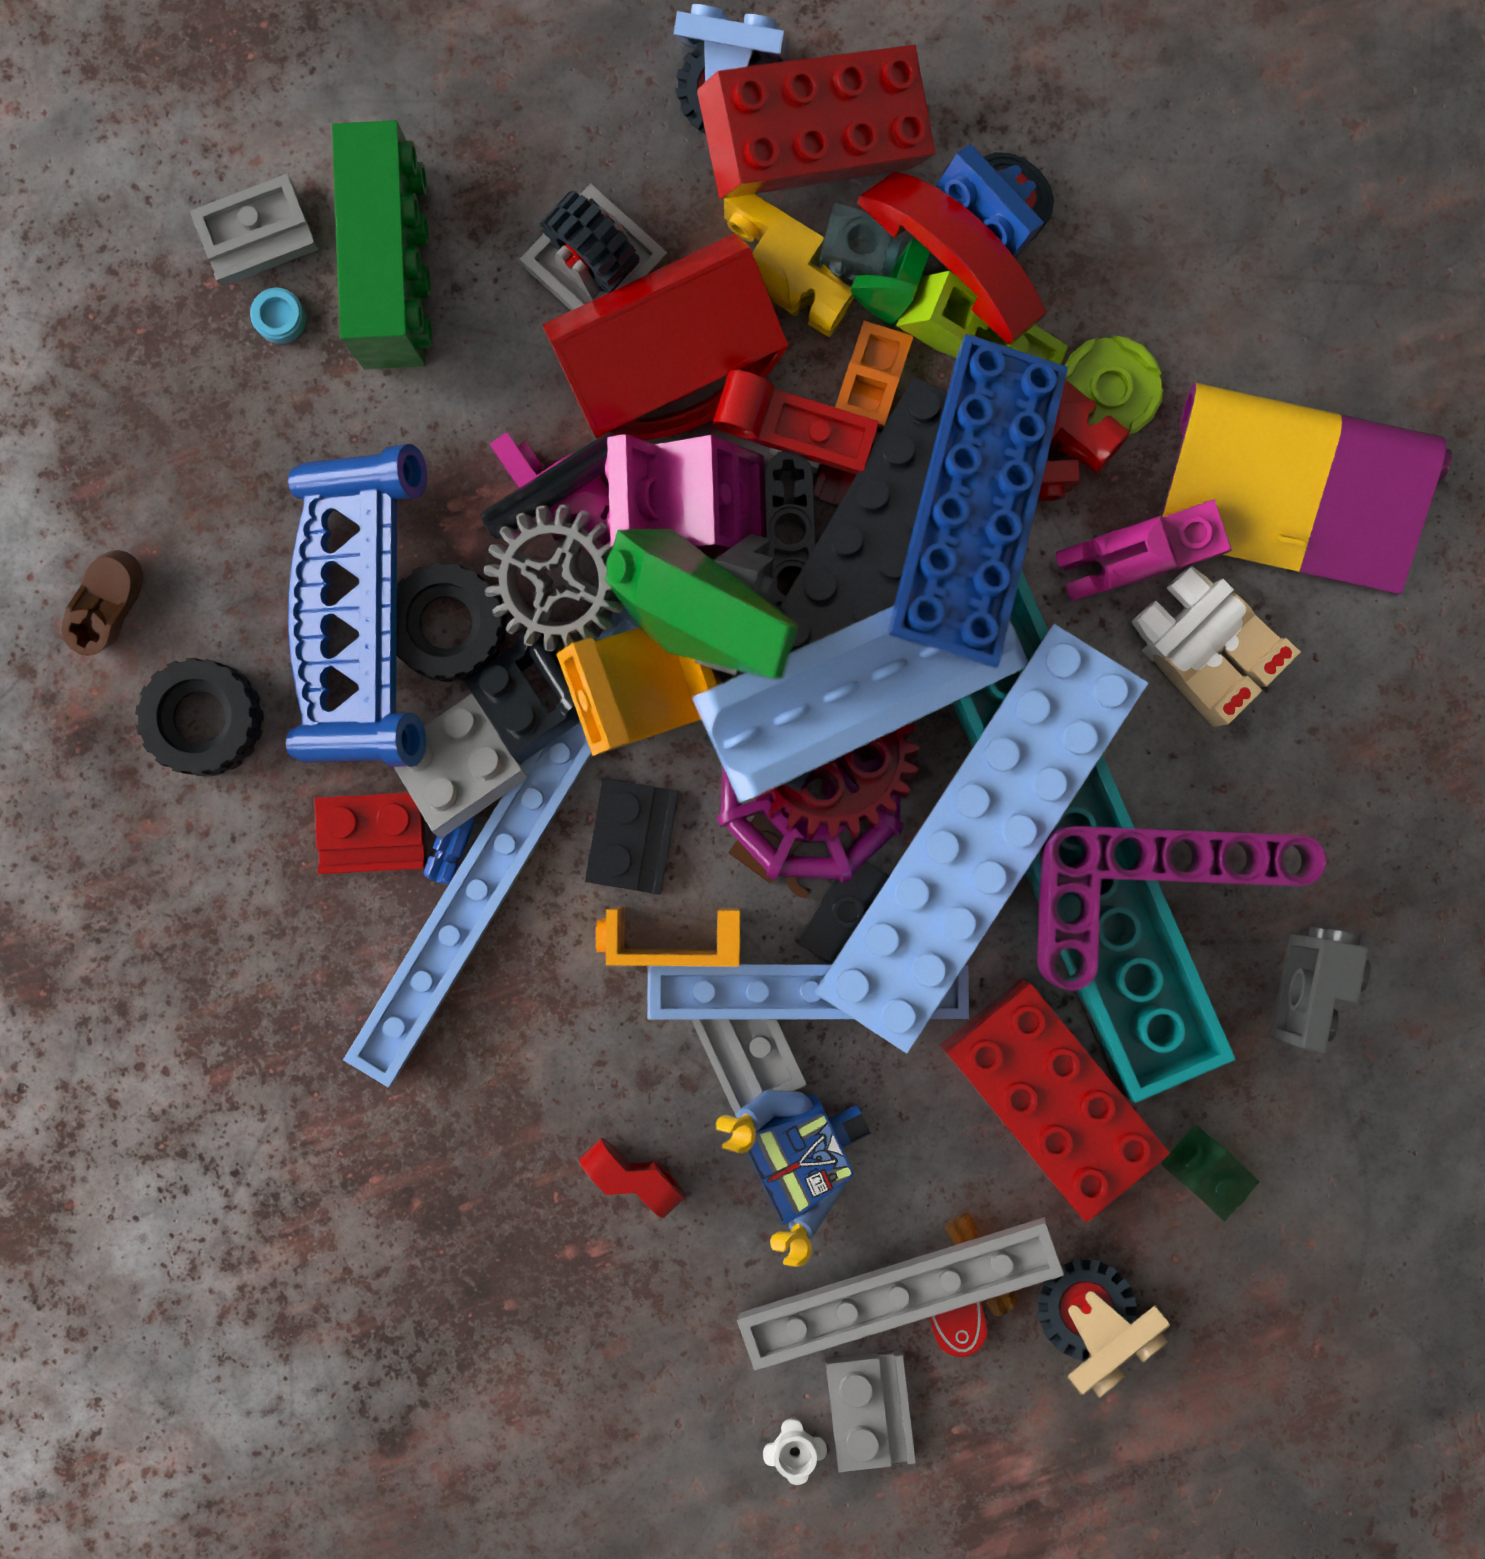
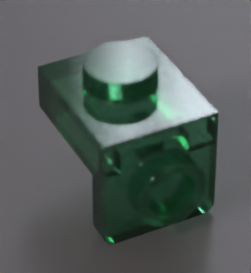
M1198 1126L1192 1127L1162 1161V1166L1183 1183L1224 1222L1237 1207L1244 1203L1247 1196L1260 1183L1226 1148Z

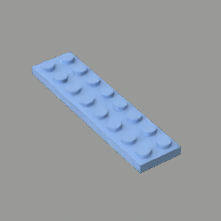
M1053 624L815 990V994L907 1054L1144 691L1148 682L1058 625Z

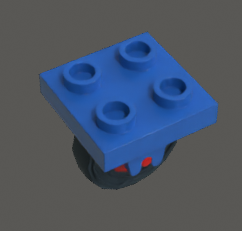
M971 143L956 153L935 186L978 217L1000 239L1015 259L1018 258L1027 244L1037 237L1050 220L1053 212L1054 197L1051 186L1036 166L1027 159L1012 153L994 152L983 157Z

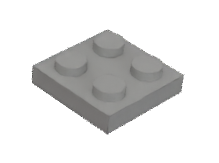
M470 694L424 726L426 749L419 764L413 767H394L430 829L440 839L528 779L527 774L511 756L473 694Z

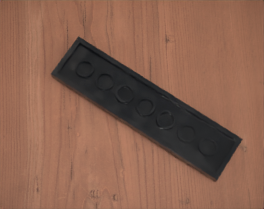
M916 377L912 378L872 447L864 471L857 473L778 610L798 625L790 653L894 606L947 391ZM707 732L704 741L708 746L715 749ZM816 768L783 783V785L802 794Z

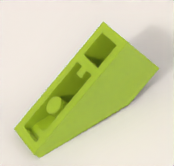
M950 270L921 277L913 301L901 315L896 325L933 349L954 358L957 357L962 340L966 334L1060 365L1068 348V345L1036 325L1011 345L1007 344L971 310L978 296Z

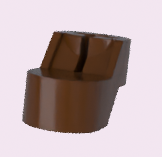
M120 550L109 551L91 561L85 570L81 586L66 607L62 622V635L70 649L78 654L86 656L95 655L113 644L120 635L125 617L138 599L143 581V572L139 562L128 552Z

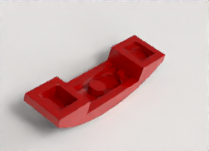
M894 171L859 196L857 204L891 236L896 238L907 230L978 296L971 310L1007 344L1011 345L1045 316L1046 309L1036 289L1011 252L978 217L950 195L921 179Z

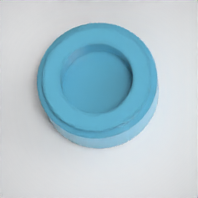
M269 288L261 292L251 305V322L261 336L269 342L275 344L290 343L296 340L305 329L307 322L305 308L289 290Z

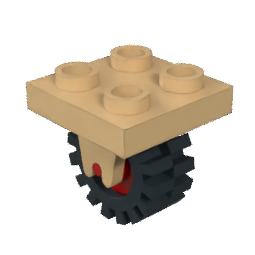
M1074 1259L1067 1264H1061L1063 1276L1043 1282L1044 1285L1041 1293L1038 1294L1037 1314L1045 1336L1055 1348L1072 1358L1085 1361L1068 1375L1078 1391L1085 1395L1093 1389L1101 1397L1126 1377L1119 1367L1134 1355H1137L1144 1363L1168 1343V1340L1162 1333L1169 1328L1170 1324L1156 1306L1137 1319L1135 1296L1126 1279L1116 1269L1094 1259Z

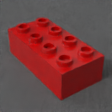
M916 44L718 70L697 89L719 200L886 174L894 171H905L936 154Z
M1018 980L940 1045L1085 1223L1170 1154L1031 983L1025 980Z

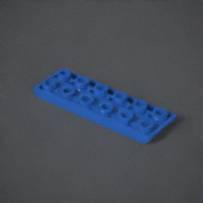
M969 334L964 336L956 357L889 624L890 636L943 650L958 657L994 668L999 666L1068 367Z

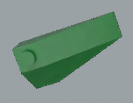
M617 529L612 551L607 558L605 581L645 634L667 653L770 679H783L797 624L673 529Z

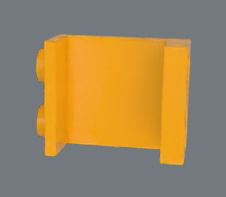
M640 628L594 641L593 637L574 642L557 653L592 756L702 720L692 697L722 684L718 674L710 667L695 663V659L667 653Z
M612 907L606 910V918L597 920L596 952L606 953V966L739 967L740 907H719L717 910V949H625V907Z

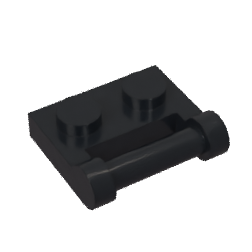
M526 631L523 632L517 640V645L464 681L511 756L519 765L580 723L560 662L552 651L545 650L544 633L540 634L535 644L529 646L524 643ZM533 663L536 664L560 700L558 707L550 713L522 672Z

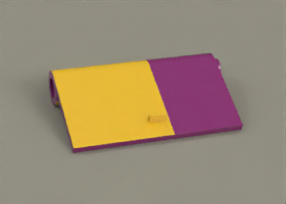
M1194 382L1188 391L1181 413L1179 433L1183 435L1161 517L1215 499L1232 549L1231 552L1222 555L1402 594L1437 482L1445 478L1451 465L1452 451L1446 449V439L1443 436Z

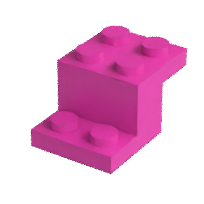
M627 434L607 437L608 457L605 463V472L609 481L610 508L607 516V528L610 534L611 547H613L617 529H673L707 556L725 553L749 534L766 538L764 455L712 435L656 445Z

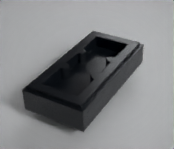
M866 861L852 874L853 879L842 884L838 879H835L797 943L833 964L890 875Z

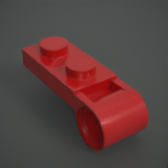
M731 370L728 372L712 424L727 434L782 452L790 451L804 456L807 460L857 475L859 471H864L879 421L775 389L770 381L753 373Z

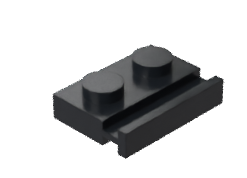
M603 778L585 882L661 895L679 791Z

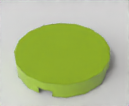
M1112 336L1111 338L1104 337L1088 340L1069 356L1064 365L1068 367L1066 380L1096 402L1095 415L1088 422V425L1099 423L1104 417L1111 415L1130 430L1129 437H1132L1154 418L1162 402L1161 371L1157 360L1145 346L1127 337Z

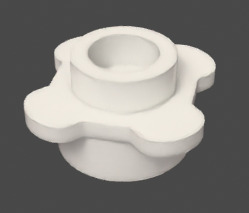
M790 1418L782 1423V1432L777 1439L765 1445L763 1459L767 1465L775 1466L778 1472L787 1478L791 1484L801 1485L808 1480L809 1475L816 1466V1462L825 1458L827 1446L821 1437H812L803 1430L800 1420ZM793 1447L799 1448V1455L792 1456L790 1449Z

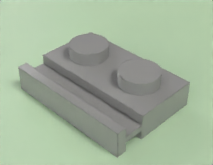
M287 173L190 210L207 258L215 272L213 273L215 279L222 287L319 250L294 183Z
M777 1019L691 1020L736 1117L741 1108L767 1089L795 1091L807 1085Z
M901 1349L893 1350L894 1353L878 1354V1352L825 1358L838 1473L891 1467L892 1463L907 1462L908 1465L916 1464L904 1359Z

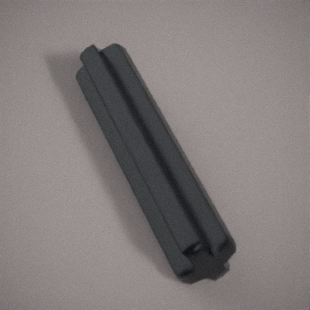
M612 432L605 433L482 511L480 515L481 520L490 535L495 539H501L500 530L503 526L514 529L519 527L516 519L518 514L526 513L531 518H534L538 506L547 505L550 508L605 473V463L608 457L607 437L615 435Z

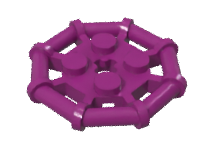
M871 751L868 752L874 759L862 762L857 755L853 757L855 765L864 772H874L882 767L880 758ZM839 757L833 759L843 776L848 790L851 793L858 792L857 785L848 778L840 767ZM722 765L721 811L716 816L719 826L726 827L767 871L766 876L773 880H776L777 876L838 879L842 884L853 879L852 874L894 835L900 836L904 828V823L900 821L901 798L891 795V798L898 807L896 813L891 816L881 810H877L880 819L879 827L875 830L871 827L844 852L839 835L847 829L846 826L839 827L835 841H830L827 828L819 826L814 838L808 839L807 823L802 821L790 832L787 830L789 814L785 811L773 819L768 816L769 809L773 803L772 798L760 802L755 800L742 805ZM822 778L825 783L820 790L825 797L821 800L831 799L837 793L835 785L831 781ZM762 813L783 835L777 851L747 819L748 817ZM794 841L805 843L826 842L831 858L787 855Z

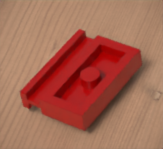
M409 793L314 798L316 851L319 852L318 874L425 868L427 864L424 847L426 845L425 819Z

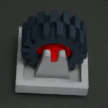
M590 183L580 195L576 191H570L540 223V226L543 228L542 236L520 258L522 266L572 311L660 269L668 261V253Z

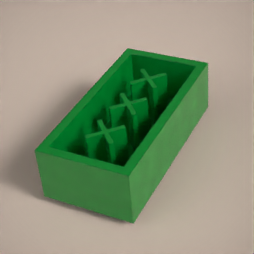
M397 120L332 123L340 339L363 369L426 366L425 349L433 348V329L430 317H424L423 298L431 297L428 265H422L421 246L429 245L427 217L425 213H420L419 195L427 194V177L424 163L417 162L413 140H406Z

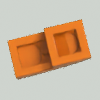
M864 320L835 408L879 421L878 428L883 429L913 336Z

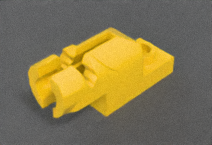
M756 194L724 199V219L728 221V227L744 240L750 242L754 241L755 238L759 240L752 253L771 301L788 311V314L792 316L798 315L800 309L811 306L808 325L831 337L846 315L854 300V296L850 291L851 287L845 284L825 264H822L820 268L816 266L823 254L824 237Z

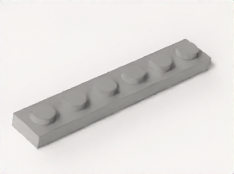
M1045 1217L741 1312L738 1315L737 1322L753 1369L756 1371L1063 1276L1064 1273Z

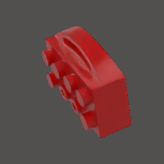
M735 233L542 324L580 409L596 438L601 437L607 432H612L615 436L627 434L641 440H651L686 432L714 419L723 388L700 403L677 413L643 420L636 418L669 402L691 395L709 383L728 375V372L731 370L741 369V371L765 378L788 347L752 250Z

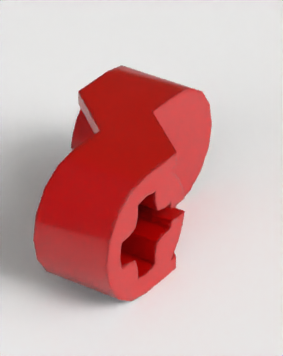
M600 1138L579 1158V1163L583 1170L605 1195L636 1193L662 1219L687 1197L680 1184L659 1161L629 1163L604 1138Z

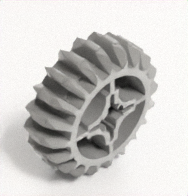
M564 504L558 506L555 521H553L551 511L547 505L538 506L536 508L537 525L531 516L526 513L518 514L516 516L517 524L522 533L520 534L512 527L503 526L500 534L510 546L492 544L488 550L492 556L502 560L501 565L491 564L484 567L485 575L499 577V584L485 589L486 596L494 597L501 594L504 601L503 604L493 609V614L495 617H500L510 612L514 616L506 627L507 632L510 634L520 630L523 625L528 628L524 636V643L531 646L535 644L540 634L544 633V647L546 651L556 649L559 643V635L562 636L565 647L578 642L577 631L583 639L593 637L594 641H596L598 636L593 622L601 629L608 631L614 626V622L605 612V609L621 613L625 609L620 600L612 596L613 590L605 581L607 558L613 548L611 547V541L606 545H603L600 541L608 531L607 524L601 522L590 532L587 530V526L591 520V513L587 510H582L576 516L574 523H571L570 506ZM558 533L567 535L563 545L557 548L556 553L550 560L538 556L531 557L523 553L533 540L543 534ZM581 544L590 552L596 563L599 574V588L593 586V582L582 576L579 571L578 560L581 554L579 550ZM563 562L562 577L569 581L568 584L572 587L567 588L564 585L557 588L556 593L551 594L553 591L551 588L553 579L546 575L547 572L543 571V569L547 568L549 571L556 569L558 564ZM518 569L521 570L522 575L529 578L535 585L536 598L533 604L535 610L529 607L521 595L517 581ZM563 597L573 598L577 601L583 599L593 604L586 614L579 619L572 621H554L549 619L552 610L557 608Z

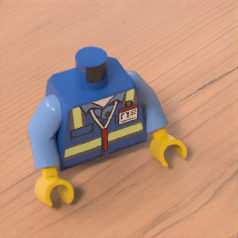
M767 1089L741 1108L737 1113V1117L730 1115L720 1116L717 1119L716 1126L717 1130L727 1133L733 1132L732 1137L722 1144V1148L737 1153L747 1152L782 1225L789 1223L790 1232L778 1231L772 1235L770 1240L772 1249L784 1252L791 1247L788 1256L784 1258L783 1264L799 1267L806 1264L811 1257L812 1246L809 1239H812L846 1187V1182L854 1174L842 1148L871 1133L857 1105L828 1118L816 1094L805 1095L802 1092Z

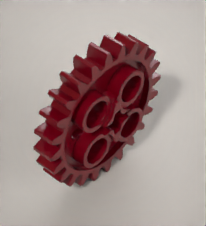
M908 723L839 756L840 767L859 789L856 793H851L848 790L834 760L818 766L808 782L809 784L817 778H825L831 781L837 790L836 795L831 799L817 800L808 793L806 787L803 793L800 794L783 784L755 796L754 799L756 802L772 798L773 803L769 809L768 816L773 819L785 811L789 814L787 830L790 832L801 821L807 823L808 839L814 838L819 826L827 828L830 841L836 840L840 826H846L850 835L853 838H857L860 829L859 821L864 820L875 830L880 824L877 813L878 809L891 816L897 811L898 807L891 798V795L907 798L910 788L899 778H915L918 768L904 761V759L917 756L919 752V745L904 742L905 739L914 734L915 723ZM871 751L880 758L882 767L874 772H864L855 765L853 757L859 752Z

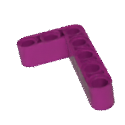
M1078 826L1056 829L1050 833L1041 848L1037 954L1039 971L1044 979L1051 984L1068 990L1082 989L1090 984L1096 976L1099 944L1100 878L1304 886L1317 881L1325 871L1327 862L1325 851L1316 840L1303 835ZM1068 836L1077 839L1083 851L1079 863L1071 868L1061 862L1058 854L1060 843ZM1124 838L1133 842L1137 849L1136 862L1126 870L1117 864L1114 856L1115 847ZM1179 841L1186 843L1192 852L1191 863L1182 872L1174 867L1170 857L1172 848ZM1236 843L1243 847L1247 856L1245 867L1237 874L1230 869L1226 858L1228 850ZM1291 846L1299 851L1302 860L1299 870L1293 875L1289 874L1283 865L1284 853ZM1072 892L1080 900L1081 910L1075 920L1065 923L1059 918L1056 906L1063 894ZM1072 948L1079 957L1078 969L1072 976L1061 978L1055 970V959L1062 950Z

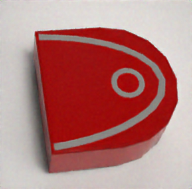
M981 1301L929 1317L934 1337L939 1347L947 1354L955 1357H967L976 1353L983 1346L987 1336V1325Z

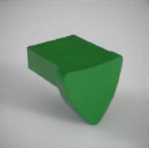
M913 237L895 260L889 277L857 275L850 289L851 293L870 313L889 324H894L915 297L930 251Z

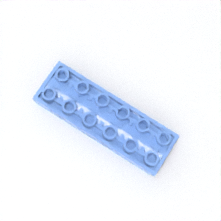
M892 606L791 652L783 679H770L745 673L692 698L739 802H742L1025 668L1028 660L1010 621L1000 664L997 668L961 658L943 650L890 636L889 624L894 608Z

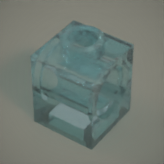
M834 203L820 254L819 268L822 264H825L837 276L854 280L857 275L881 276L883 269L893 271L901 240L891 237L866 211ZM855 239H866L872 243L875 250L869 254L861 255L853 252L848 244Z

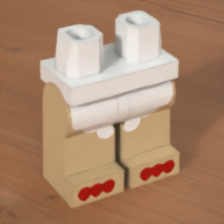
M1190 566L1183 570L1167 587L1185 607L1175 618L1157 601H1154L1133 619L1131 623L1140 636L1148 643L1141 651L1152 662L1155 661L1160 670L1211 726L1228 725L1263 691L1260 687L1268 686L1301 651L1286 637L1281 639L1255 615L1252 608L1241 597L1232 592L1234 589L1224 579L1212 583L1205 575Z

